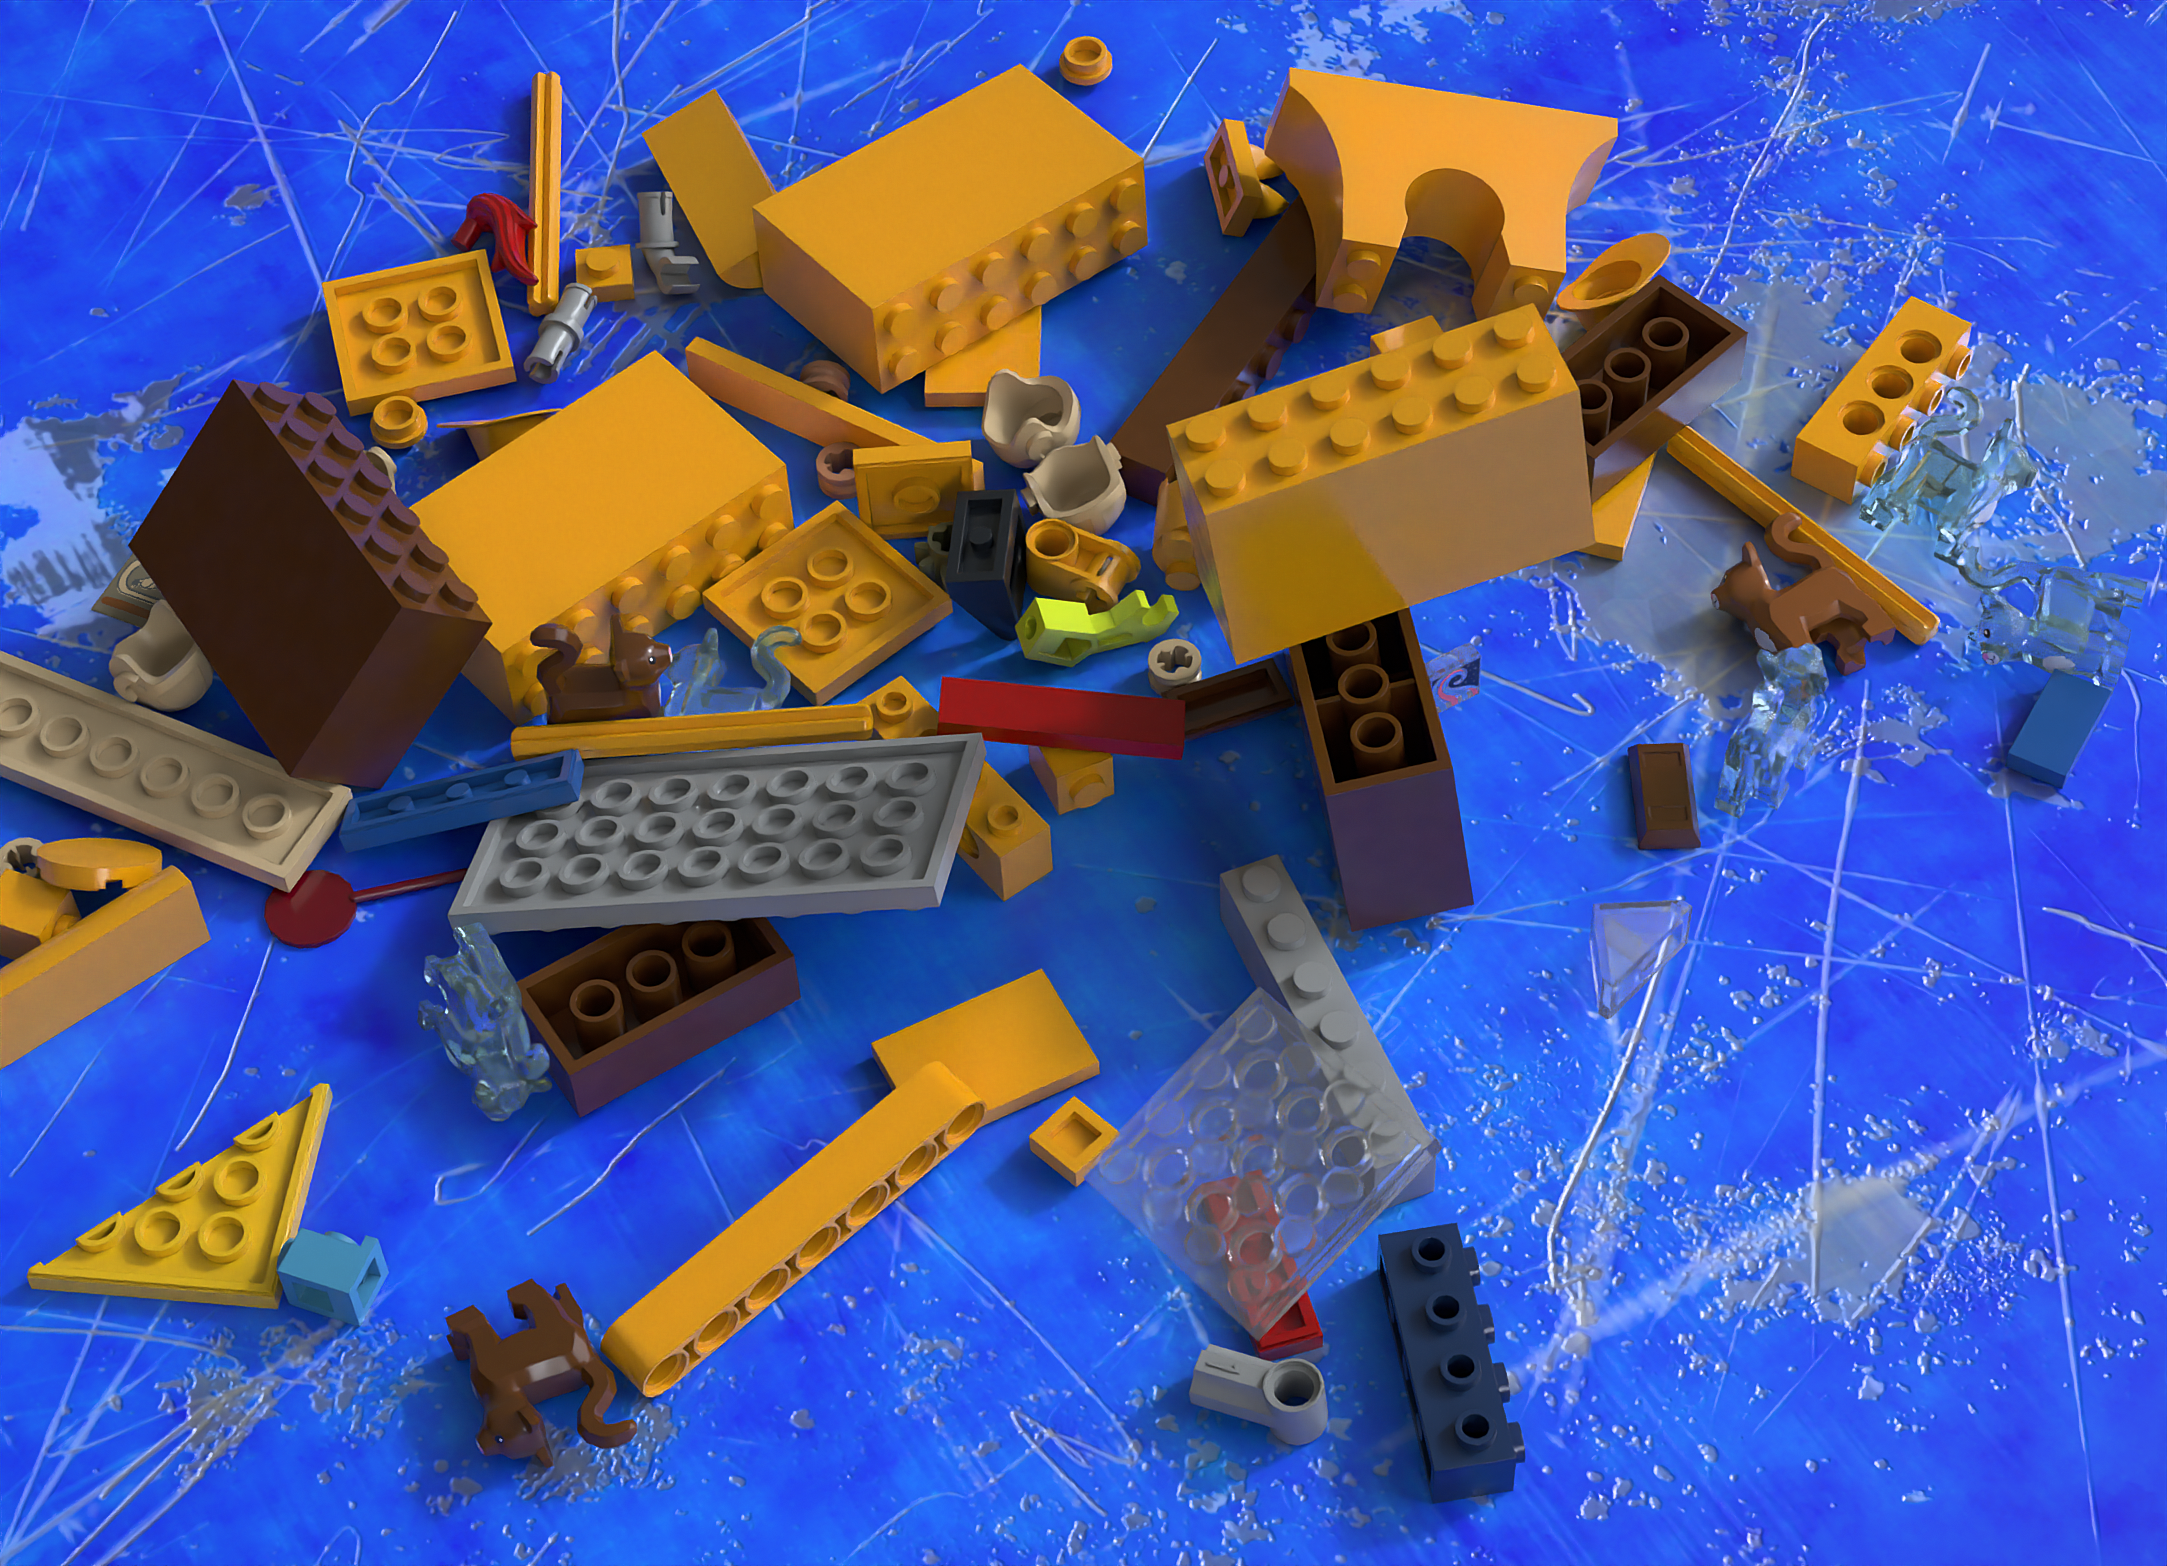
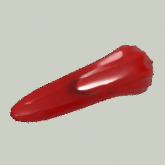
M483 193L473 196L467 204L465 220L452 237L451 243L466 253L470 252L483 232L493 233L496 246L490 266L491 271L497 273L506 269L510 275L525 285L536 286L539 283V279L528 268L525 257L526 235L531 230L536 229L538 224L515 203L504 196L494 193Z

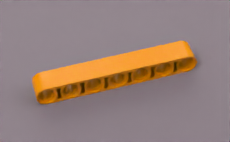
M934 1061L926 1064L622 1314L604 1334L600 1343L601 1352L646 1397L653 1398L663 1394L964 1143L983 1122L987 1113L986 1103L942 1062Z

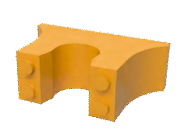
M1290 67L1264 136V155L1274 161L1293 182L1303 199L1311 219L1316 245L1315 306L1336 309L1343 313L1371 314L1398 251L1401 239L1410 236H1424L1448 244L1467 261L1474 277V292L1471 302L1477 321L1531 303L1535 304L1542 320H1544L1566 275V214L1586 204L1618 137V118Z

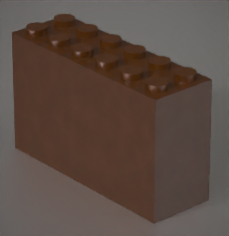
M233 379L128 546L289 777L381 789L493 623L477 603L478 596L475 591L461 582L448 565L449 558L447 554L433 544L420 528L419 517L402 504L391 489L392 482L374 467L363 452L364 445L346 430L335 415L337 412L336 408L329 400L313 392H307L305 395L284 391L269 382H261L258 385Z
M1407 607L1283 649L1351 932L1474 905L1453 766L1410 608Z

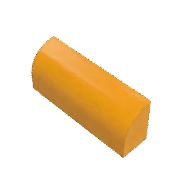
M714 88L642 133V136L718 276L724 282L734 287L745 289L761 288L763 283L752 206L776 194L777 191L737 120Z
M173 865L168 866L0 969V1070L211 940L192 883L177 867Z

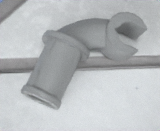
M673 192L637 193L640 243H635V249H641L648 265L657 277L659 289L664 294H693L697 292L700 284L692 285L687 271L691 264H699L698 260L693 256H675L674 248L679 247V242L674 241Z

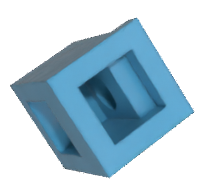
M300 1228L295 1239L289 1238L284 1243L279 1253L276 1267L289 1305L359 1327L362 1325L389 1274L377 1238L366 1235L359 1246L351 1238L338 1232L328 1231L325 1234H320L304 1228Z

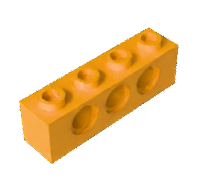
M1911 296L1796 436L1790 476L1852 505L1866 486L1871 489L1874 488L1882 478L1891 454L1895 450L1899 452L1904 451L1910 443L1918 420L1923 414L1931 416L1943 398L1946 385L1951 379L1959 381L1967 371L1973 357V350L1968 348L1972 323Z
M902 675L856 703L868 704L873 715L872 737L867 740L857 741L937 736L938 712ZM984 760L956 852L1005 902L1053 870L1050 826Z

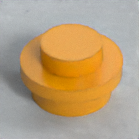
M1090 36L1077 37L1069 41L1059 59V68L1062 76L1071 83L1083 86L1093 85L1105 80L1110 75L1113 67L1111 53L1106 49L1105 44L1101 40Z
M392 396L382 400L375 407L370 421V429L374 440L379 445L390 449H403L418 443L425 436L428 429V421L424 410L414 400L406 396Z

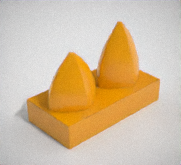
M1223 119L1203 159L1222 233L1243 237L1252 219L1273 217L1288 208L1289 203L1278 192L1259 182V180L1277 177L1283 174L1284 171L1274 161L1264 155V149L1249 144L1244 122Z

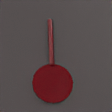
M468 868L359 891H353L351 884L338 874L325 870L305 871L289 893L278 888L273 889L266 901L264 917L271 934L283 944L296 948H317L335 941L350 928L356 917L357 903L463 881Z

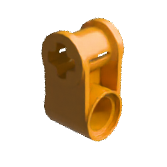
M1054 518L1043 519L1028 529L1026 535V581L1032 590L1041 595L1050 596L1062 601L1085 603L1089 615L1108 611L1119 603L1118 595L1125 584L1135 580L1140 573L1141 564L1137 555L1128 546L1118 541L1104 539L1074 527L1063 520Z

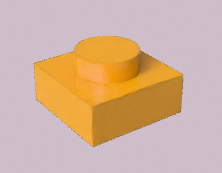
M630 244L575 249L577 283L584 284L593 290L585 304H587L590 296L593 295L597 296L598 303L635 299L633 259Z
M1075 1096L1029 1135L1030 1150L1076 1188L1122 1147L1121 1133Z

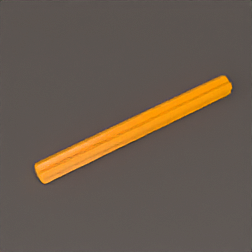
M553 71L547 74L536 73L531 83L529 217L538 224V227L528 233V268L539 279V283L536 286L527 285V302L529 304V312L536 317L553 313L559 303L562 86L560 85V76Z
M1686 425L1668 440L1666 448L1668 454L1764 528L1779 515L1788 512L1797 513L1802 518V524L1788 534V539L1793 542L1821 547L1834 560L1837 568L1847 572L1859 589L1878 602L1896 625V630L1914 644L1922 646L1936 635L1940 623L1937 615L1690 426Z
M859 703L516 727L512 730L510 745L513 757L517 762L570 749H578L582 759L867 740L872 737L873 715L868 704Z

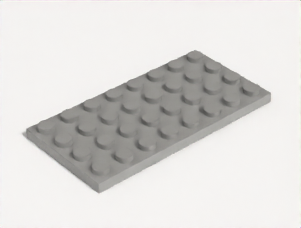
M982 733L583 760L585 769L579 801L489 822L447 914L454 935L478 933L496 935L502 932L541 930L552 932L564 928H615L621 925L651 923L672 925L685 921H735L741 918L771 916L793 918L806 914L840 912L844 914H857L863 911L892 909L916 911L926 907H940L987 754Z

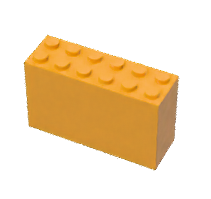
M1022 64L1014 66L752 206L764 292L881 394L910 380L947 357L958 353L961 349L990 332L1004 327L1009 321L1036 305L1047 303L1054 297L1148 245L1144 159Z
M1534 303L1166 425L1198 575L1237 665L1595 544L1580 390Z
M656 350L409 507L419 517V526L430 541L447 554L449 558L448 565L461 582L475 591L478 596L477 603L493 623L460 672L517 727H521L535 716L547 712L548 702L544 688L536 678L537 666L542 658L556 648L532 645L529 640L531 631L539 625L548 623L563 624L576 633L583 645L576 663L610 664L611 615L619 614L627 631L646 633L653 638L678 620L689 617L697 607L702 605V592L795 529L786 464Z

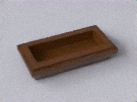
M1273 658L1161 692V698L1185 700V742L1284 712L1295 705V701Z
M1684 743L1636 744L1628 747L1627 753L1638 850L1700 848L1701 841L1689 746Z

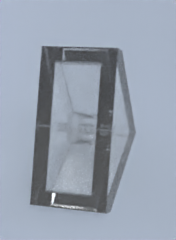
M1684 900L1593 904L1589 944L1599 1015L1609 1021L1688 943L1693 906Z

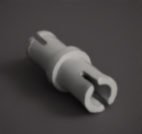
M580 283L566 285L554 312L546 315L538 328L540 338L524 362V370L526 372L531 371L535 362H537L529 375L531 379L542 384L555 382L569 353L576 351L584 338L582 328L598 303L597 296L593 295L590 296L585 305L593 291L588 286Z

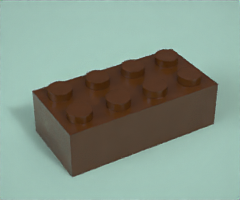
M1657 275L1561 353L1580 390L1591 505L1737 384L1742 377L1748 332L1661 275Z
M766 917L741 918L735 921H685L672 925L660 923L624 925L508 986L519 1030L579 1118L801 999L794 954Z

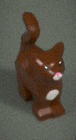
M619 614L611 615L610 664L576 663L583 648L576 633L563 624L548 623L539 625L531 631L529 640L532 645L556 648L542 658L537 666L536 678L544 688L548 702L547 725L665 717V706H661L659 678L672 664L670 646L656 642L646 633L627 631ZM661 753V754H646V755H637V756L664 755V754H666V753ZM602 757V758H587V759H582V760L607 759V757Z
M532 1278L506 1290L509 1307L514 1318L526 1320L529 1327L504 1339L497 1335L485 1315L474 1305L445 1318L450 1332L446 1336L450 1347L458 1361L470 1359V1379L473 1392L484 1408L482 1425L475 1436L476 1444L484 1456L501 1454L515 1460L535 1455L546 1469L554 1466L542 1416L533 1405L546 1399L578 1390L586 1385L589 1386L590 1391L577 1411V1431L586 1443L605 1450L615 1449L631 1442L636 1435L637 1423L633 1419L614 1424H605L603 1421V1414L610 1406L617 1392L614 1373L601 1361L586 1333L582 1310L566 1283L555 1286L553 1296L542 1286L536 1284Z

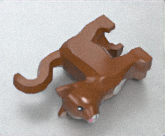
M1788 512L1777 516L1766 526L1765 542L1770 552L1783 562L1811 567L1813 572L1796 583L1776 591L1770 586L1754 545L1748 541L1742 547V561L1725 572L1720 585L1711 592V600L1715 609L1724 611L1745 622L1758 647L1786 667V687L1788 692L1797 691L1806 694L1817 689L1818 684L1814 670L1815 667L1820 665L1821 657L1820 655L1814 656L1809 654L1804 648L1805 644L1816 645L1825 640L1831 643L1837 651L1835 666L1843 676L1865 668L1864 647L1867 640L1869 643L1881 641L1884 646L1891 643L1896 625L1877 601L1859 589L1847 572L1836 567L1834 560L1821 547L1793 542L1788 539V534L1802 524V518L1797 513Z

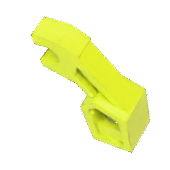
M1136 589L1110 610L1093 615L1088 614L1085 603L1035 597L1016 624L1015 629L1025 658L1073 667L1089 655L1143 641L1147 643L1167 631L1178 616L1179 611L1172 595L1162 594L1158 601L1150 607L1144 591Z

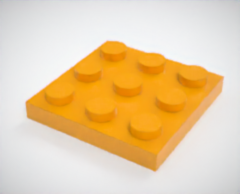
M485 249L321 283L350 417L374 412L375 407L382 400L392 396H406L417 403L517 381Z
M838 500L702 592L704 608L814 706H822L953 612L952 599L944 590Z

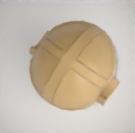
M1002 369L991 377L987 385L982 416V434L995 453L1007 464L1016 468H1036L1053 449L1073 446L1080 430V402L1071 386L1059 377L1050 375L1022 378L1015 371Z
M1098 435L1093 436L1088 443L1053 449L1031 473L1026 472L1023 474L1027 487L1020 491L1021 496L1032 516L1040 512L1044 519L1054 518L1063 520L1074 527L1101 536L1108 532V529L1113 526L1124 509L1126 489L1118 471L1122 468L1119 461L1121 456L1111 442L1105 445Z
M162 599L156 601L153 605L148 621L144 626L115 645L109 662V671L114 677L113 685L119 695L134 703L137 701L147 708L166 712L183 710L199 701L210 688L214 668L166 600Z

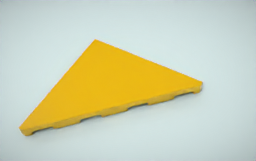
M319 1083L309 1090L311 1094L309 1097L281 1115H278L275 1111L233 1138L234 1145L202 1165L197 1161L154 1189L156 1194L124 1215L120 1211L76 1238L77 1245L46 1265L39 1262L29 1268L27 1279L31 1288L278 1309L283 1286L277 1274V1260L284 1243L289 1238L295 1239L298 1233L333 1098L330 1085Z

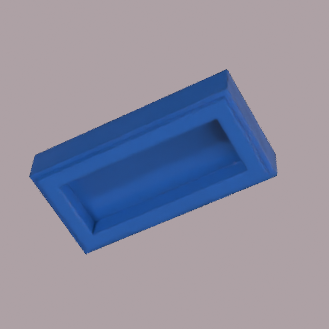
M2054 669L2011 746L2005 766L2063 789L2109 705L2112 691Z

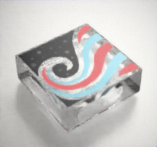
M1470 642L1425 663L1438 714L1479 694L1482 656Z

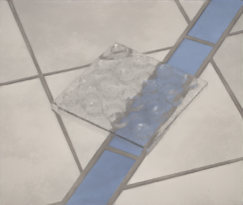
M1259 986L1111 1139L1110 1144L1082 1177L1254 1339L1259 1341L1443 1147L1436 1137Z

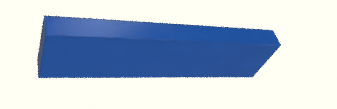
M570 749L350 799L346 806L339 838L346 853L576 802L579 801L585 765L579 750Z

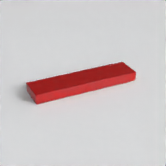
M942 676L937 736L982 733L983 741L1182 760L1185 739V700Z

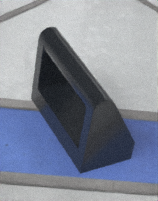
M1016 489L957 492L945 578L949 597L1000 639L1006 641L1015 640L1018 638L1015 626L1022 617L1027 578V528Z

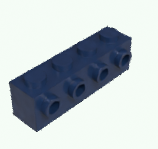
M1457 1223L1378 1235V1277L1432 1504L1513 1491L1516 1464L1525 1462V1446L1518 1421L1508 1423L1503 1403L1510 1402L1509 1382L1504 1363H1492L1488 1345L1495 1343L1494 1323L1488 1303L1477 1304L1473 1287L1480 1286V1270L1474 1247L1463 1248Z

